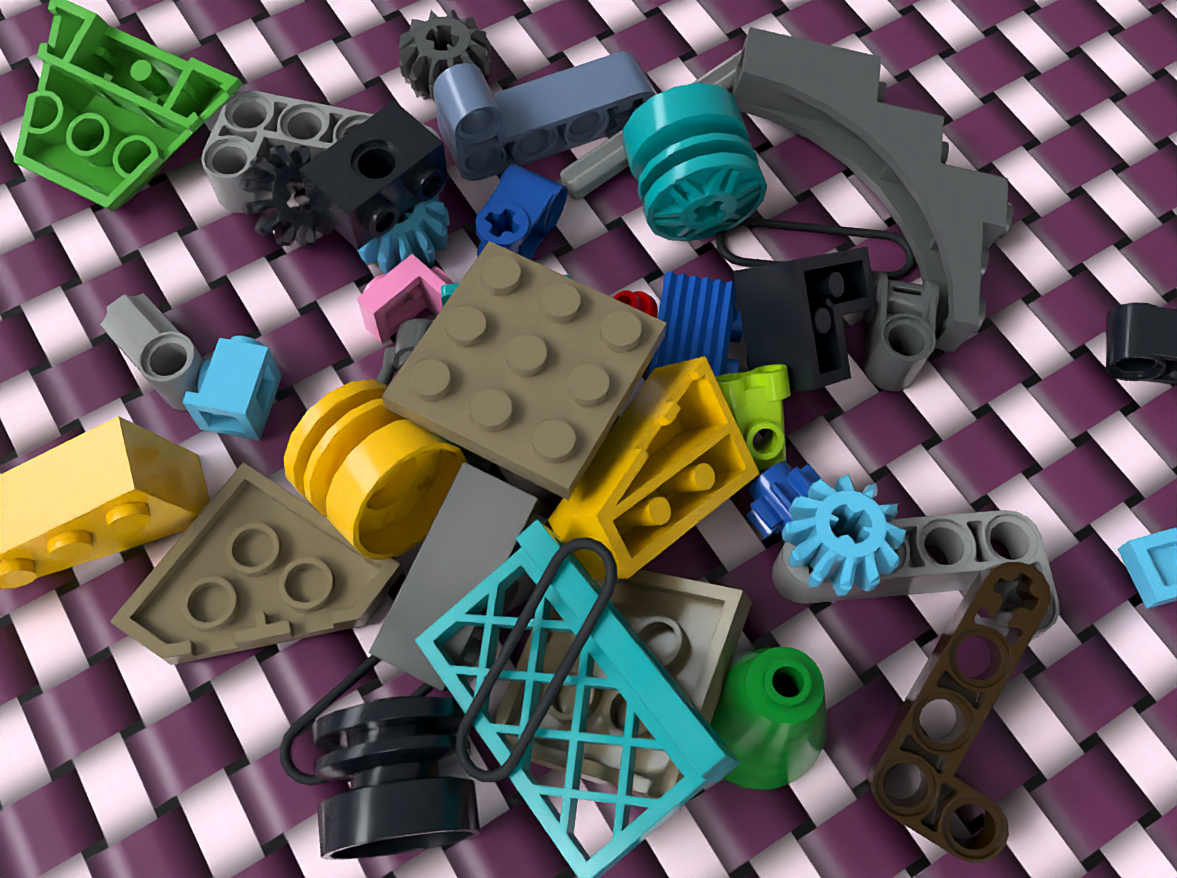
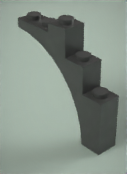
M750 27L736 65L732 91L740 111L773 121L810 139L844 163L877 195L902 230L919 266L922 282L934 280L939 284L935 349L954 352L971 333H976L980 329L984 321L986 300L980 297V284L988 264V249L998 237L1003 238L1006 235L1013 218V205L1007 203L1008 178L947 165L949 144L942 141L944 116L884 103L887 84L879 81L881 56Z

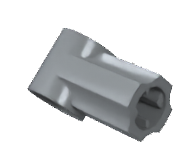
M144 293L137 296L122 295L107 306L106 317L100 324L102 329L137 367L166 404L174 409L187 410L182 402L186 391L199 393L198 376L201 366L205 361L192 341L180 333Z

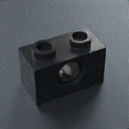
M395 100L299 169L311 207L357 250L361 249L373 238L387 234L395 226L399 218L421 201L425 202L435 197L443 185L449 181L444 143Z

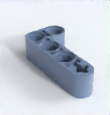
M624 51L496 93H492L480 68L469 63L456 64L438 76L433 88L439 131L461 176L466 180L472 181L486 179L503 173L513 163L523 166L618 133L623 130L630 116L637 108L651 97L657 95L636 57L632 53Z

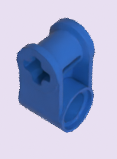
M514 163L510 165L500 178L497 188L476 217V234L481 240L477 249V258L487 243L491 241L527 259H531L545 236L554 229L560 219L567 200V187Z

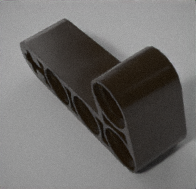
M1005 562L993 565L982 570L974 579L872 755L867 768V783L879 807L892 818L956 858L969 863H984L997 857L1005 848L1009 836L1008 821L1002 809L979 788L954 773L1046 615L1051 601L1050 586L1044 575L1032 565L1023 562ZM1014 580L1019 582L1015 593L1024 599L1022 607L1005 608L994 624L999 627L1008 628L1009 632L1006 637L994 628L974 623L976 614L981 618H994L1001 607L1003 597L994 590L996 583H1007ZM971 636L981 638L987 644L991 654L989 667L982 674L975 677H967L961 672L956 661L958 646ZM945 699L952 704L955 710L956 722L954 728L942 737L932 738L924 735L919 719L922 709L933 700ZM898 763L915 765L920 771L921 782L918 790L912 796L905 799L893 798L883 791L885 773L890 767ZM965 804L981 806L985 812V823L979 834L967 839L953 836L950 832L949 822L955 810Z

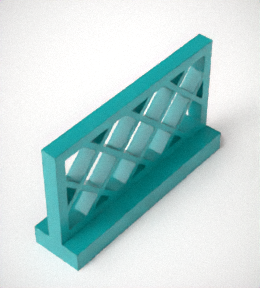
M538 519L515 538L521 546L518 551L415 639V642L464 713L467 712L496 659L500 628L513 629L518 620L515 617H502L505 590L526 572L537 585L554 554L565 544L559 536ZM573 553L569 554L562 562L535 611V618L530 620L525 629L533 630L527 672L502 670L497 679L526 682L520 726L497 724L488 712L490 694L473 722V726L501 766L506 762L514 749L505 735L518 736L519 740L539 704L541 684H550L555 675L543 673L548 631L574 633L576 636L602 590ZM609 600L581 650L578 676L568 675L562 685L576 687L571 731L538 728L519 764L508 776L578 878H600L711 781L718 783L741 763L611 600ZM551 606L555 608L564 621L550 620ZM487 607L486 615H477ZM465 625L484 627L478 667L456 666L442 646ZM594 660L609 679L593 677ZM464 677L477 678L475 692ZM591 688L617 690L625 699L627 709L624 737L586 733ZM640 720L656 740L638 738ZM534 738L570 741L564 788L541 786L530 772ZM585 743L622 747L617 794L579 790ZM637 748L665 751L684 778L659 799L632 796ZM548 796L563 797L561 815ZM578 799L616 804L613 838L591 858L574 835ZM631 806L648 808L629 824Z

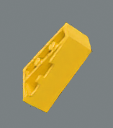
M706 356L654 368L604 439L569 501L563 498L548 518L553 532L564 543L573 539L587 537L603 543L612 552L617 564V579L630 578L760 474ZM579 549L572 552L593 579H606V567L602 558L596 552L588 549Z
M117 416L1 474L0 589L21 587L33 582L36 578L186 531L210 502L199 455Z

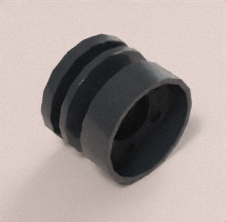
M398 696L376 699L334 711L318 718L313 723V745L319 750L332 751L321 756L314 763L315 775L320 779L350 782L351 784L350 790L331 796L317 805L321 858L325 860H351L396 855L449 845L481 834L474 781L459 777L441 776L440 769L459 762L456 754V735L452 734L457 733L465 713L454 698ZM467 738V751L470 756L471 746L469 739Z

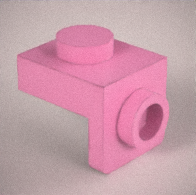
M411 254L389 273L380 274L371 280L363 294L357 298L366 330L383 344L397 332L402 323L413 319L423 309L428 308L437 316L443 308L441 286L454 283L440 268L433 266L429 269L416 256Z

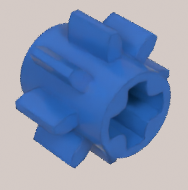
M786 461L775 464L761 474L749 487L748 493L755 501L751 503L752 510L746 516L765 539L774 533L777 535L782 533L786 523L793 521L788 510L794 499L800 496L808 497V491L812 483L818 481L821 477L810 464H807L801 470L798 466L792 469Z

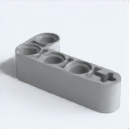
M259 91L240 92L229 98L224 104L203 150L201 161L219 203L226 210L234 213H243L241 210L242 205L246 202L255 201V193L243 190L239 184L244 178H258L250 165V161L254 157L262 156L269 160L271 147L284 145L291 154L294 147L304 145L309 147L312 160L374 114ZM424 125L428 130H430L435 136H437L440 139L438 133L434 129ZM446 183L443 185L442 189L439 191L438 194H440V193L442 192V190L444 189Z
M1000 510L893 519L890 524L906 530L905 541L898 549L894 550L899 556L900 562L891 574H880L879 584L869 592H864L853 583L852 589L846 596L837 597L833 589L832 579L827 577L818 587L810 588L808 578L810 575L809 568L811 567L810 565L790 567L788 558L797 546L787 542L784 543L772 566V580L776 590L784 598L794 603L807 604L968 590L982 570L1005 562H1023L1032 565L1044 575L1050 586L1051 594L1047 613L1031 641L1050 629L1056 623L1060 613L1059 600L1042 536L1036 524L1030 518L1017 511ZM990 540L1003 544L1010 554V559L998 555L993 550ZM924 545H932L940 549L945 554L948 565H941L933 561L927 555ZM1014 580L1013 582L996 583L994 590L1003 597L1001 607L994 618H981L976 614L975 623L994 628L1006 637L1009 632L1008 628L999 627L994 624L1001 612L1006 608V602L1022 607L1024 599L1015 593L1019 582Z

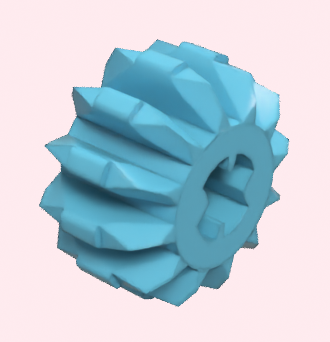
M437 194L428 201H421L399 218L395 226L387 234L373 238L359 249L360 257L365 261L366 265L379 263L380 270L387 274L413 254L425 265L433 267L434 260H436L435 252L446 250V245L449 241L447 233L448 225L450 224L448 209L444 207V203L439 202V195Z
M849 474L840 477L834 489L820 478L812 483L808 491V497H796L788 511L793 521L786 523L782 531L783 541L797 546L788 558L790 567L810 565L813 569L808 578L810 588L818 587L827 577L832 579L833 589L837 597L846 596L852 589L853 583L864 592H869L879 584L880 574H891L898 566L900 560L894 550L898 549L905 541L906 530L890 524L898 514V503L878 505L874 501L878 492L877 483L868 485L860 493L855 491Z

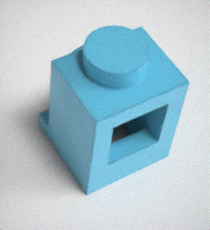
M234 336L231 340L219 338L212 359L205 360L201 366L198 376L199 393L186 391L182 403L200 430L260 441L282 375L268 346L246 336Z

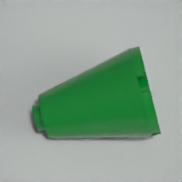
M773 647L734 653L710 725L741 763L722 779L742 789L769 791L796 781L810 770L817 761L824 747L827 733L824 680L816 663L802 651L790 647Z

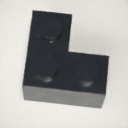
M868 246L733 271L737 292L736 302L741 316L747 352L746 362L749 371L765 365L784 364L787 366L791 392L815 390L851 378L842 316L877 307Z

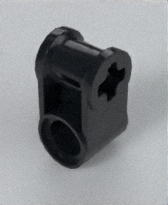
M1134 302L1119 305L1107 312L1106 372L1108 375L1123 381H1149L1177 385V309Z

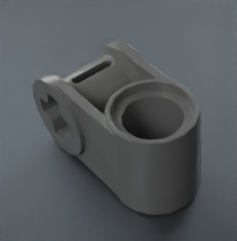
M875 271L872 279L877 307L864 310V321L866 324L864 370L870 382L878 388L886 391H901L908 388L915 381L934 351L939 284L934 280H925L922 285L888 279L887 273Z

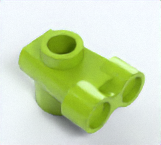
M771 364L757 367L747 372L716 376L715 378L757 469L771 468L781 461H786L783 399L791 395L787 366L784 364ZM767 429L761 440L752 443L754 435L759 430Z

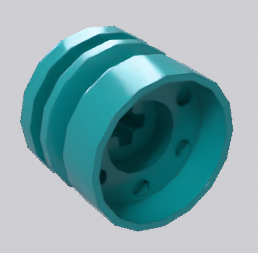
M693 83L676 86L661 92L637 108L623 128L622 144L631 173L638 183L637 193L644 205L643 212L646 222L655 235L667 240L694 241L713 237L722 230L728 231L749 218L764 201L767 184L751 143L748 142L749 134L734 95L719 85Z

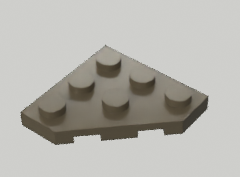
M242 463L110 622L168 664L175 665L364 626L404 571L401 563L393 558L384 560L364 558L335 529L327 519V516L321 515L314 507L247 464Z

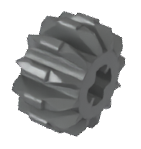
M454 9L446 17H438L431 10L427 21L411 19L409 32L400 34V72L405 79V83L411 84V89L414 90L417 98L430 94L434 101L433 88L436 79L442 72L456 64H474L480 68L485 80H489V73L491 71L490 42L486 37V32L479 30L474 17L459 20Z

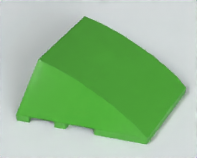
M50 0L48 10L54 17L48 43H40L37 57L43 61L37 91L28 94L13 162L113 212L139 193L160 172L185 141L243 83L240 79L193 57L186 61L108 25L97 13L68 0Z

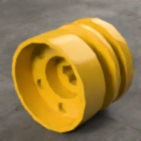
M369 379L351 381L327 393L305 413L290 436L284 455L285 476L295 489L321 515L327 516V519L335 529L364 558L384 560L402 555L425 540L463 462L467 463V459L460 447L455 443L386 409L382 395L389 385Z

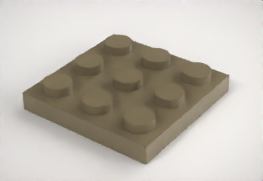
M489 241L389 384L382 398L386 409L569 501L662 343L667 323Z
M641 569L628 579H617L610 600L701 714L711 723L752 601L740 589ZM594 579L602 589L606 579ZM551 606L550 620L564 621L555 608ZM533 630L530 633L515 671L527 672ZM548 631L543 673H556L576 637L574 633ZM580 654L568 675L578 676ZM594 660L593 677L609 679ZM510 681L494 719L497 724L520 726L526 682ZM541 684L539 702L549 684ZM561 686L539 728L571 731L576 687ZM591 688L586 733L624 737L627 702L619 691ZM640 720L638 738L656 740ZM505 735L514 748L518 741V736ZM534 738L531 762L566 773L570 741ZM585 743L581 778L618 790L622 747ZM637 748L632 795L659 799L684 778L665 751Z

